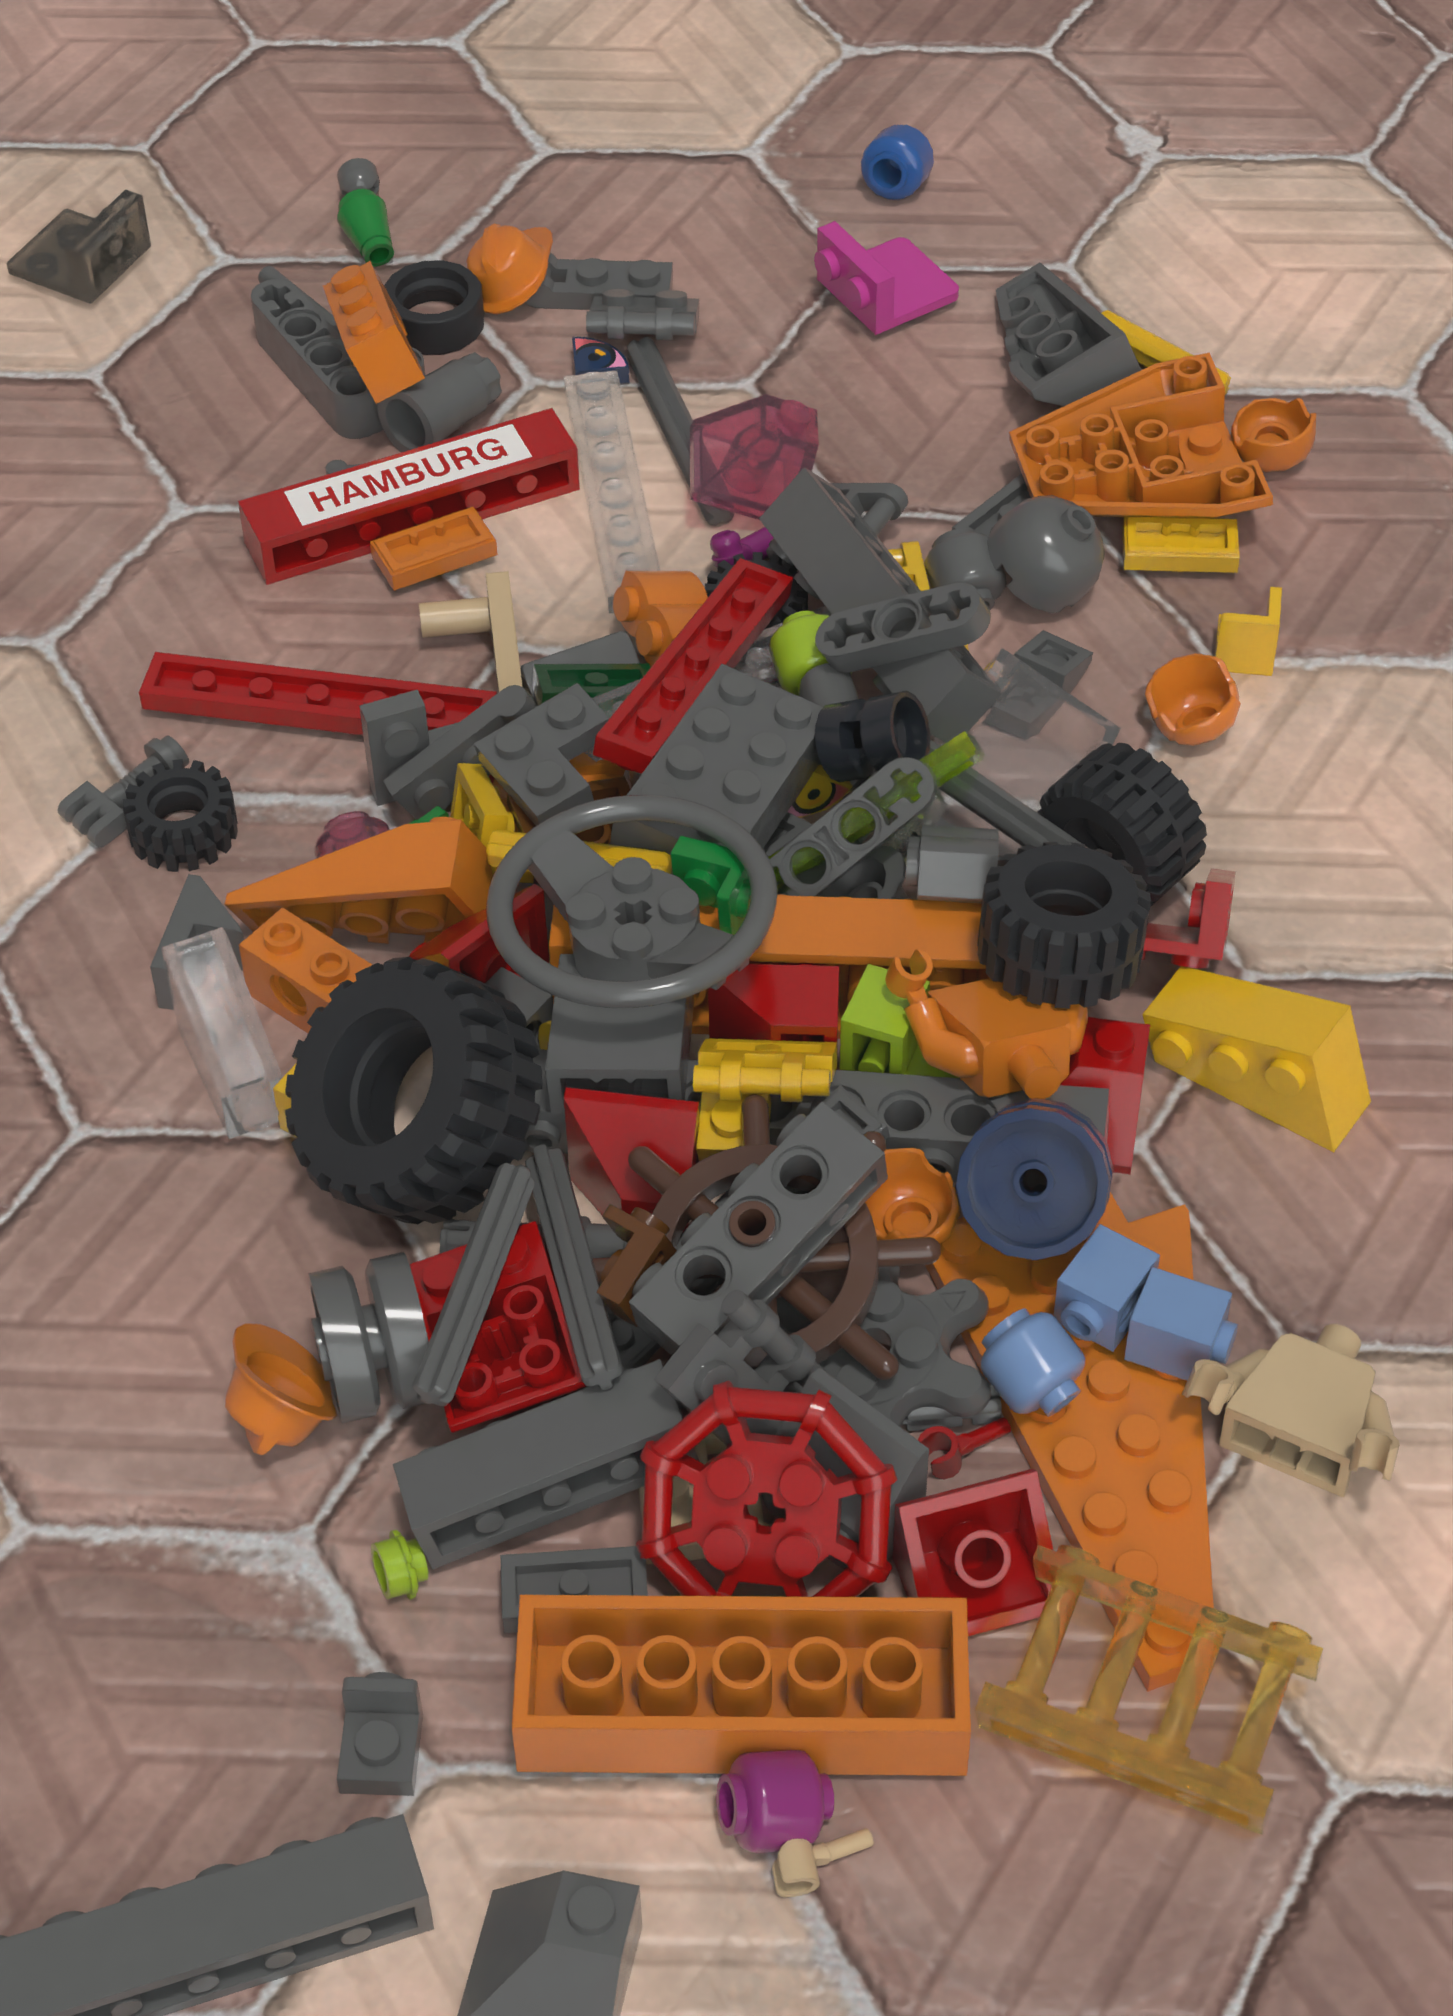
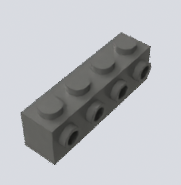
M656 1360L639 1368L623 1371L621 1375L613 1379L614 1386L610 1389L601 1390L599 1385H595L572 1394L559 1396L550 1403L506 1420L495 1421L481 1430L440 1446L429 1447L415 1456L394 1463L393 1468L412 1532L432 1569L643 1487L645 1482V1463L641 1460L640 1454L646 1442L657 1441L683 1419L678 1402L653 1380L663 1368L661 1360ZM695 1448L686 1454L699 1461Z

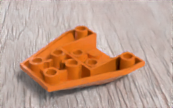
M1210 353L1185 356L1180 359L1156 363L1009 432V441L1030 497L1054 495L1084 508L1091 516L1213 519L1273 505V495L1258 461L1242 462L1224 422L1225 387Z

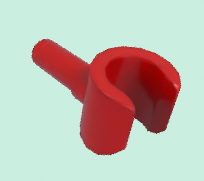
M1005 1417L957 1436L949 1428L933 1426L923 1431L918 1441L929 1448V1455L937 1450L948 1451L947 1454L934 1459L930 1464L932 1474L939 1479L945 1480L959 1473L962 1467V1456L973 1452L974 1449L1009 1434L1011 1427Z

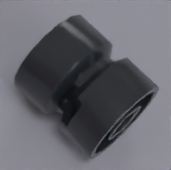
M901 691L870 697L868 701L861 698L825 705L819 712L816 721L815 742L823 769L831 779L840 783L870 778L886 764L897 758L923 759L929 755L930 729L923 705L916 695L909 691Z

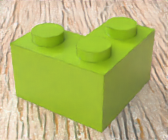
M868 964L841 1018L840 1070L959 1078L932 1067L925 1061L904 1010L910 1006L907 998L897 997L887 988L885 978L888 969ZM926 981L924 985L927 996L928 991H930V981Z

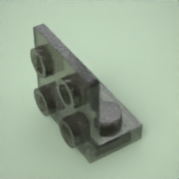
M125 189L95 218L71 209H64L6 263L8 273L92 304L151 247L143 195Z

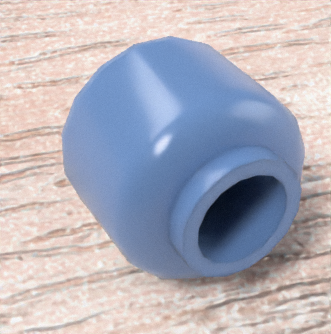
M1023 1308L1001 1321L982 1340V1344L987 1349L981 1359L980 1368L982 1373L1015 1413L1027 1414L1041 1408L1049 1417L1068 1405L1081 1392L1074 1381L1084 1369L1085 1356L1052 1314L1039 1312L1031 1315L1027 1309Z

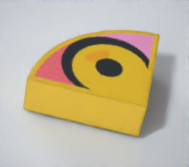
M818 765L788 812L802 818L827 810L841 801L853 785L850 781L839 783L831 779L822 765Z

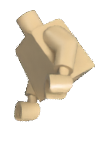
M1339 1324L1326 1325L1316 1343L1292 1333L1284 1334L1279 1337L1270 1350L1258 1349L1226 1366L1206 1359L1195 1362L1182 1395L1187 1398L1192 1395L1205 1398L1209 1402L1208 1410L1215 1415H1219L1223 1405L1228 1403L1225 1409L1219 1446L1343 1498L1348 1490L1352 1471L1357 1472L1359 1467L1378 1470L1383 1474L1382 1479L1388 1481L1392 1479L1400 1443L1394 1436L1386 1401L1378 1394L1372 1392L1376 1371L1371 1365L1355 1359L1361 1347V1340L1351 1329Z

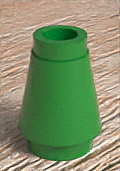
M357 189L347 193L338 205L337 222L366 263L371 261L373 267L388 263L394 256V249L384 200L368 189Z

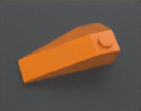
M435 817L425 823L403 824L229 892L226 895L225 906L252 932L283 907L328 937L332 936L334 928L346 929L355 934L365 935L368 942L389 944L390 933L424 935L425 943L432 940L448 927L486 908L488 890L493 874L486 855L487 848L461 819Z

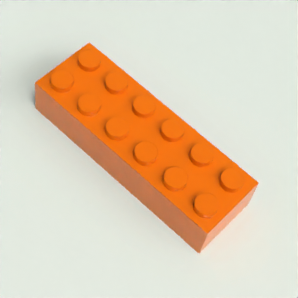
M520 1595L512 1714V1736L517 1772L728 1774L732 1763L743 1753L801 1750L805 1751L812 1758L819 1774L967 1776L971 1738L967 1598Z

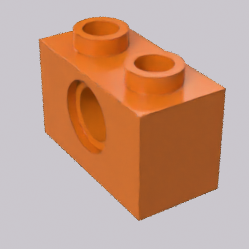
M283 907L239 944L247 994L306 1033H309L312 1027L307 1022L316 1008H325L332 999L329 993L346 980L351 982L357 981L355 973L372 965Z

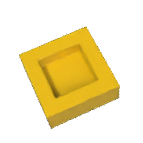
M702 1092L696 1146L699 1161L721 1151L743 1146L741 1106L744 1099L752 1094H742L741 1100H720L719 1093ZM757 1094V1095H761L762 1097H764V1098L766 1099L767 1103H768V1107H769V1123H770V1113H771V1099H770V1094Z

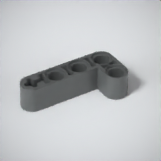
M271 279L256 285L251 292V303L257 341L332 429L342 437L361 439L383 431L378 415V403H375L346 352L340 334L298 287L290 281ZM412 348L425 376L424 358L421 352Z

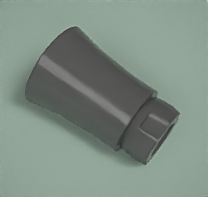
M476 352L466 355L459 360H451L435 371L425 375V379L379 402L378 415L382 428L391 443L400 452L445 440L465 423L484 412L487 405L493 403L502 393L500 386L501 376L489 358L481 357Z

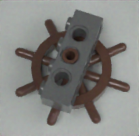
M752 1094L744 1099L741 1106L743 1146L711 1155L696 1163L682 1175L648 1147L638 1146L629 1153L628 1163L630 1168L663 1195L652 1214L670 1228L667 1238L675 1249L686 1225L690 1220L693 1221L681 1238L682 1247L664 1265L655 1263L649 1267L638 1279L632 1290L634 1297L629 1301L637 1326L661 1346L642 1366L660 1359L664 1367L698 1323L718 1336L730 1321L721 1311L722 1301L730 1292L741 1290L751 1300L758 1299L764 1301L776 1314L777 1296L780 1295L812 1322L810 1325L790 1335H799L814 1349L816 1354L815 1361L818 1364L836 1353L840 1348H843L878 1379L889 1380L897 1374L899 1370L897 1358L860 1327L874 1300L878 1285L879 1268L933 1264L940 1258L941 1246L932 1237L877 1240L873 1219L865 1202L888 1179L884 1152L886 1140L881 1133L868 1131L861 1134L821 1101L807 1117L804 1114L794 1117L781 1131L776 1145L770 1144L768 1103L761 1095ZM786 1186L794 1187L807 1194H793L785 1188ZM729 1191L730 1197L720 1207L711 1201L720 1194ZM843 1227L848 1242L827 1243ZM610 1257L593 1258L600 1285L602 1271ZM848 1270L842 1289L833 1303L798 1275V1273ZM696 1279H724L710 1295L701 1296L689 1291ZM760 1347L752 1348L744 1358V1361L755 1370L767 1353Z

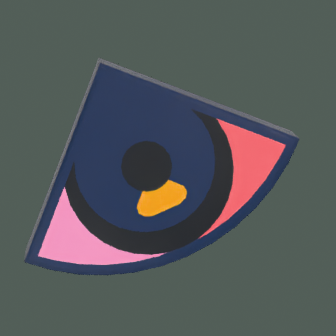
M572 337L576 386L630 383L628 362L616 347L594 338Z

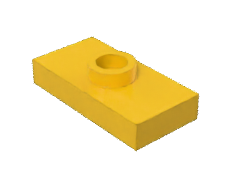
M1124 517L1123 519L1124 570L1238 573L1240 555L1237 519Z

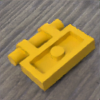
M705 1038L698 1051V1065H694L693 1091L719 1093L720 1100H741L742 1094L781 1095V1102H802L803 1096H830L831 1082L837 1069V1042Z

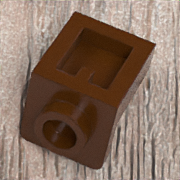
M609 1204L602 1217L616 1236L628 1244L624 1250H617L607 1261L601 1274V1285L597 1290V1294L614 1315L638 1327L629 1301L634 1297L632 1295L634 1285L649 1267L655 1263L664 1265L677 1250L667 1238L670 1228L662 1220L639 1207H635L631 1214H628Z

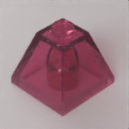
M764 394L694 419L690 426V500L760 520L759 518L804 467L812 471L819 446L817 409L807 407L795 400H784Z

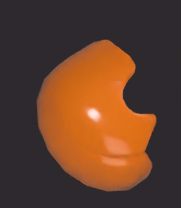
M1278 398L1254 399L1238 410L1231 427V438L1240 458L1244 462L1257 460L1263 472L1285 471L1305 460L1312 450L1316 435V413L1309 414L1301 398H1296L1291 402Z
M1198 653L1173 658L1155 670L1145 690L1146 700L1154 723L1169 741H1176L1179 745L1194 746L1215 740L1234 725L1241 705L1237 685L1231 677L1225 662L1218 657Z
M886 1149L884 1152L888 1179L865 1202L873 1219L877 1240L932 1237L939 1244H942L950 1238L960 1216L956 1188L953 1187L951 1174L949 1172L942 1173L929 1164L925 1153L921 1149Z

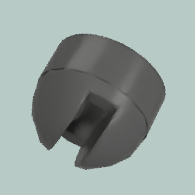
M355 158L345 162L339 168L337 180L340 191L344 196L357 189H368L376 195L379 193L380 180L377 168L371 161Z

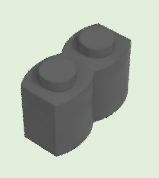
M922 824L921 837H909L905 886L918 887L917 900L982 904L986 876L990 868L997 867L999 829Z

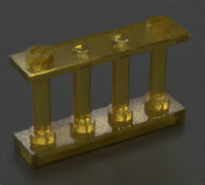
M1038 1545L1033 1557L1036 1580L1052 1586L1016 1680L1007 1681L1005 1688L985 1682L975 1707L979 1728L1263 1835L1273 1805L1274 1789L1261 1785L1263 1777L1257 1772L1292 1673L1316 1681L1321 1669L1323 1648L1311 1644L1312 1637L1295 1626L1282 1622H1270L1268 1628L1103 1569L1099 1567L1100 1561L1098 1558L1082 1549L1069 1545H1060L1056 1552ZM1079 1596H1083L1119 1609L1121 1614L1086 1707H1078L1074 1715L1047 1705L1049 1697L1043 1691ZM1151 1621L1190 1635L1192 1639L1157 1734H1149L1147 1740L1143 1741L1119 1732V1723L1114 1717L1149 1622ZM1223 1647L1264 1663L1229 1761H1220L1218 1768L1189 1758L1191 1750L1185 1745L1219 1650Z

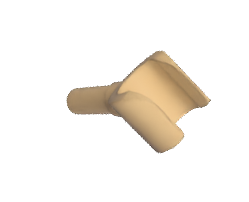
M865 1828L829 1842H820L814 1845L804 1839H792L785 1842L772 1865L778 1895L781 1897H796L816 1890L820 1886L817 1866L829 1864V1862L872 1847L874 1842L869 1829Z

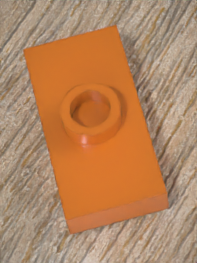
M474 507L370 541L372 558L394 591L498 555L496 539Z

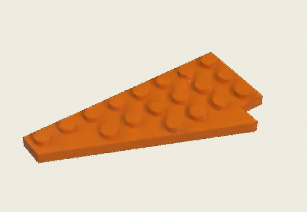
M1110 1192L1105 1212L1090 1236L1101 1224L1159 1254L1158 1269L1193 1280L1190 1216L1186 1205L1183 1204L1128 1223ZM964 1217L957 1220L950 1238L940 1244V1258L935 1263L925 1265L937 1290L953 1280L967 1279L985 1292L989 1302V1310L985 1319L977 1326L960 1333L981 1373V1359L987 1350L982 1344V1340L1001 1321L1023 1308L1027 1309L1031 1315L1044 1312L1054 1316L1057 1280L1090 1236L1065 1254L1031 1260L1003 1254L982 1241ZM1062 1325L1085 1356L1084 1369L1074 1381L1081 1390L1079 1395L1060 1411L1049 1417L1041 1408L1027 1414L1015 1413L1001 1397L1002 1414L1008 1420L1011 1431L1030 1468L1037 1471L1040 1487L1148 1692L1214 1668L1217 1654L1201 1397L1192 1395L1187 1398L1182 1395L1187 1380L1124 1360L1128 1332L1112 1352L1093 1341H1085L1073 1336Z

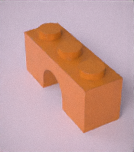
M371 261L361 266L350 265L339 270L331 278V282L323 285V289L345 350L377 404L425 379L417 356L406 338L408 334L401 316Z

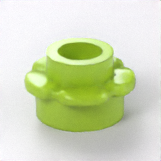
M391 1530L389 1532V1539L371 1544L374 1571L385 1598L391 1599L406 1594L409 1600L414 1599L419 1590L418 1583L428 1580L426 1558L417 1539L414 1538L406 1541L405 1537L398 1530Z

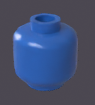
M892 125L883 129L865 148L861 159L862 176L867 186L876 195L889 200L903 199L912 195L930 175L934 164L933 149L928 138L918 129L909 125Z

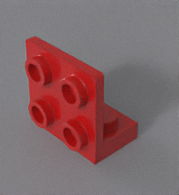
M1211 868L1206 883H1195L1191 896L1188 927L1200 929L1148 923L1142 960H1145V955L1148 951L1171 954V964L1190 968H1209V961L1211 959L1222 960L1227 944L1236 871Z

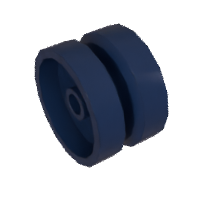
M1034 1098L1008 1104L982 1123L960 1157L956 1189L963 1216L982 1241L1007 1256L1039 1260L1065 1254L1090 1236L1105 1212L1109 1201L1114 1168L1107 1141L1089 1117L1066 1103ZM1038 1169L1042 1171L1047 1178V1187L1043 1184L1036 1185L1032 1190L1026 1187L1022 1182L1027 1173L1026 1170Z

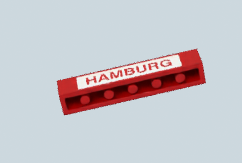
M549 408L240 500L238 505L244 543L266 585L371 554L370 541L470 507H474L479 516L485 519L580 490L578 448L553 408Z

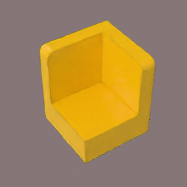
M1270 586L1266 616L1237 613L1219 614L1215 657L1225 662L1229 672L1272 676L1280 628L1282 587Z

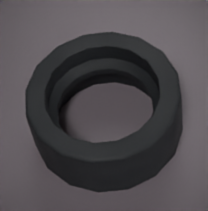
M444 260L421 261L398 270L390 276L384 285L401 316L408 334L406 338L410 346L417 349L422 355H441L463 349L475 341L484 328L482 284L469 269L461 264ZM429 301H445L458 305L452 310L439 314H422L409 310L415 305Z

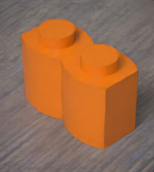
M625 571L621 586L617 588L614 594L613 610L617 620L621 622L624 629L631 636L636 637L639 653L644 656L646 662L652 667L706 601L708 596L700 579L690 571Z

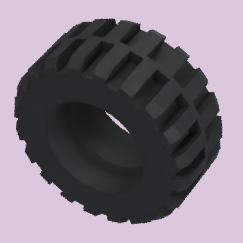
M411 957L392 958L384 962V965L375 963L355 973L357 980L355 982L346 980L340 983L329 993L332 999L325 1008H316L307 1023L312 1027L305 1041L298 1039L292 1055L294 1059H297L294 1075L287 1074L285 1093L287 1097L291 1098V1108L285 1110L286 1123L289 1134L297 1136V1139L291 1143L301 1166L307 1167L306 1170L309 1178L321 1190L331 1193L335 1199L404 1223L418 1225L426 1221L435 1224L452 1219L457 1215L456 1211L466 1213L485 1201L483 1193L487 1189L489 1190L497 1168L504 1163L511 1164L513 1159L517 1161L522 1159L529 1145L528 1142L524 1141L530 1124H537L540 1112V1105L534 1103L536 1090L542 1089V1069L540 1065L533 1062V1058L539 1055V1050L533 1031L525 1028L527 1022L524 1014L515 1003L506 1000L504 993L438 962L425 958L415 960ZM432 1047L433 1073L425 1101L411 1123L396 1135L394 1109L401 1083L416 1059Z

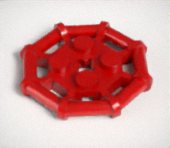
M728 1380L713 1385V1394L657 1441L646 1442L640 1454L641 1460L645 1463L642 1538L636 1542V1547L640 1558L650 1559L681 1596H732L738 1582L783 1586L786 1597H809L802 1578L810 1574L820 1562L830 1555L846 1563L848 1567L812 1597H858L875 1582H886L892 1570V1565L887 1561L891 1485L898 1479L893 1465L884 1464L829 1402L832 1395L820 1389L815 1395L734 1387ZM746 1417L799 1422L801 1425L795 1437L751 1433ZM721 1424L727 1427L732 1442L715 1458L713 1457L706 1464H703L686 1455ZM815 1430L853 1473L837 1477L830 1468L828 1471L823 1468L815 1458L816 1452L808 1444ZM678 1476L694 1485L692 1521L671 1527L673 1477ZM760 1493L773 1494L774 1506L785 1508L786 1518L775 1519L772 1526L759 1524L758 1518L750 1515L748 1505L756 1504ZM854 1494L861 1495L859 1544L840 1534L842 1498ZM697 1542L703 1549V1554L708 1563L716 1569L722 1570L725 1577L717 1592L678 1548L679 1546Z

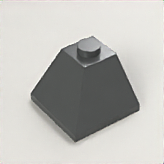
M563 1870L493 1890L457 2016H620L642 1931L640 1886Z

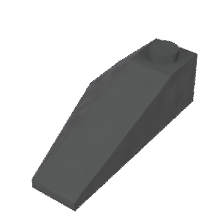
M1039 262L996 289L1000 318L1006 332V337L1004 338L1005 345L1011 362H1009L1010 372L1014 381L1035 400L1066 406L1141 371L1126 334L1042 263Z

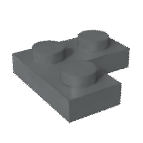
M577 683L475 742L474 747L479 761L537 826L562 811L594 801L590 785L569 761L594 746L596 734L610 718Z
M418 689L359 706L370 790L377 806L396 801L391 796L383 780L458 724L454 723L428 731L425 704Z

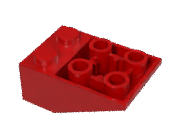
M536 1221L518 1227L454 1397L449 1404L444 1406L448 1425L452 1433L586 1387L581 1381L549 1254ZM467 1244L409 1264L423 1314L428 1341H430Z

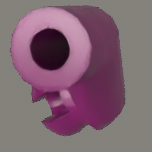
M766 527L740 539L739 534L735 531H721L713 535L710 540V548L714 552L711 558L712 562L717 567V564L726 560L732 566L734 565V555L743 553L745 560H753V552H763L764 560L768 558L766 549L770 546L769 543L773 536Z

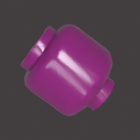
M787 1750L743 1753L732 1763L729 1773L722 1774L719 1778L716 1793L719 1822L726 1835L734 1836L741 1848L753 1853L777 1852L785 1842L792 1839H804L813 1844L819 1837L823 1820H829L833 1815L834 1790L832 1782L826 1773L819 1774L815 1762L805 1751Z

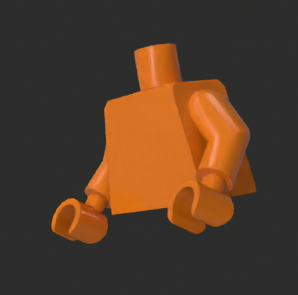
M915 949L910 958L912 974L904 970L897 955L894 957L886 973V986L897 997L907 998L910 1006L904 1009L921 1054L930 1066L959 1077L979 1096L988 1098L1023 1090L1031 1099H1046L1058 1090L1061 1082L1069 1075L1070 1055L1077 1053L1081 1048L1088 1021L1087 1007L1083 1008L1080 1004L1070 1005V1009L1055 1008V1004L1043 1002L1041 1005L1027 1002L1026 996L1021 994L1013 996L1003 990V982H994L990 978L928 991L927 996L924 985L933 968L931 957L927 952L922 949Z

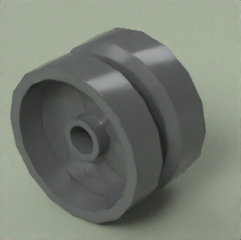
M399 1252L369 1260L365 1270V1278L370 1304L361 1306L354 1278L343 1266L308 1273L316 1315L315 1318H311L317 1352L325 1382H331L341 1423L377 1415L381 1398L376 1371L385 1369L394 1401L403 1409L426 1404L418 1399L417 1392L413 1390L412 1385L429 1341L406 1254Z

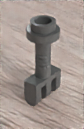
M167 735L161 740L153 738L144 745L147 759L136 766L132 772H129L128 775H125L123 779H120L103 793L89 781H86L60 802L57 809L58 814L67 822H72L74 828L81 834H87V838L94 845L104 847L127 829L124 811L122 810L123 799H127L125 790L129 784L137 786L135 777L142 771L152 777L154 775L152 766L161 762L165 770L173 769L172 760L183 759L184 767L189 764V758L179 743L172 737Z

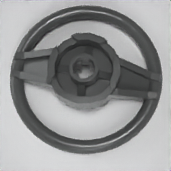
M657 795L617 796L591 801L562 811L546 819L519 839L502 859L492 877L486 904L487 923L494 944L505 962L527 982L544 992L564 1000L594 1007H649L677 1001L708 988L717 990L726 983V978L736 970L740 972L749 964L750 957L766 937L772 924L777 905V884L771 862L762 846L744 827L730 817L710 807L680 798ZM657 821L678 824L709 835L725 845L738 858L748 875L751 897L749 909L742 925L735 935L701 924L698 895L679 877L659 869H652L646 860L637 857L622 859L613 867L575 834L617 822ZM527 869L533 874L560 914L568 922L575 966L581 976L568 973L547 963L536 955L519 935L513 918V898L516 888Z

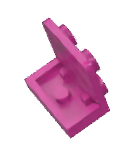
M836 221L817 228V252L814 256L817 280L875 335L955 302L959 297V286L907 238H894L866 250Z

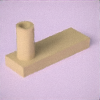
M509 571L486 573L488 597L419 603L422 638L491 632L498 693L511 685L522 687Z

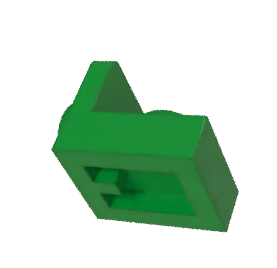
M680 835L671 851L673 875L679 877L690 889L696 892L699 898V906L718 908L720 930L735 935L746 917L751 897L750 882L743 865L726 846Z

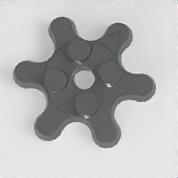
M899 1266L879 1268L878 1285L874 1300L860 1327L879 1343L891 1347L890 1352L897 1358L899 1363L897 1374L889 1380L878 1379L843 1348H840L836 1353L819 1363V1365L829 1375L899 1427L906 1416L913 1410L921 1407L934 1406L959 1417L973 1416L981 1412L988 1405L991 1398L990 1383L975 1368L953 1360L950 1356V1348L957 1335L977 1326L985 1319L989 1310V1302L985 1292L970 1280L956 1279L931 1294L911 1295L902 1292L899 1288L901 1273ZM783 1297L777 1298L779 1326L788 1335L812 1323ZM794 1381L789 1382L783 1391L800 1393L803 1387Z

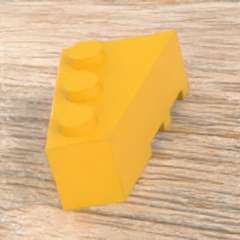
M1181 966L1142 1014L1144 1023L1150 1025L1149 1042L1156 1063L1333 1153L1371 1103L1350 1005Z

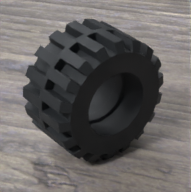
M1119 742L1115 746L1106 743L1091 751L1042 795L1039 802L1041 809L1037 811L1038 814L1082 844H1085L1086 847L1092 850L1100 848L1112 853L1111 858L1124 860L1133 867L1132 874L1141 875L1146 882V892L1150 893L1151 906L1200 862V858L1205 854L1207 846L1203 840L1207 836L1206 824L1199 819V815L1202 812L1197 801L1190 797L1188 793L1189 788L1183 780H1178L1171 772L1172 769L1163 761L1158 762L1153 759L1151 753L1141 748L1135 751L1126 743Z
M1057 841L1043 842V846L1040 847L1027 845L1018 848L1017 854H1005L998 859L997 867L990 868L986 876V884H984L977 955L980 964L986 965L985 973L992 981L1003 982V990L1013 996L1024 995L1027 997V1002L1038 1005L1045 1002L1055 1004V1008L1070 1009V1005L1080 1004L1085 1008L1096 1006L1098 999L1111 1001L1120 996L1121 989H1129L1136 980V974L1140 973L1151 906L1150 893L1146 892L1147 884L1142 876L1132 874L1133 867L1124 860L1111 858L1112 853L1100 848L1092 850L1085 848V844L1071 842V845H1060Z

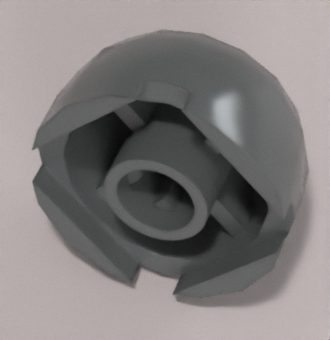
M1054 495L1028 498L1015 506L991 528L987 541L990 560L995 570L1003 564L1006 572L1013 579L1007 585L1010 591L1031 607L1048 613H1059L1066 606L1072 607L1083 598L1099 579L1105 556L1103 540L1091 514L1075 503Z

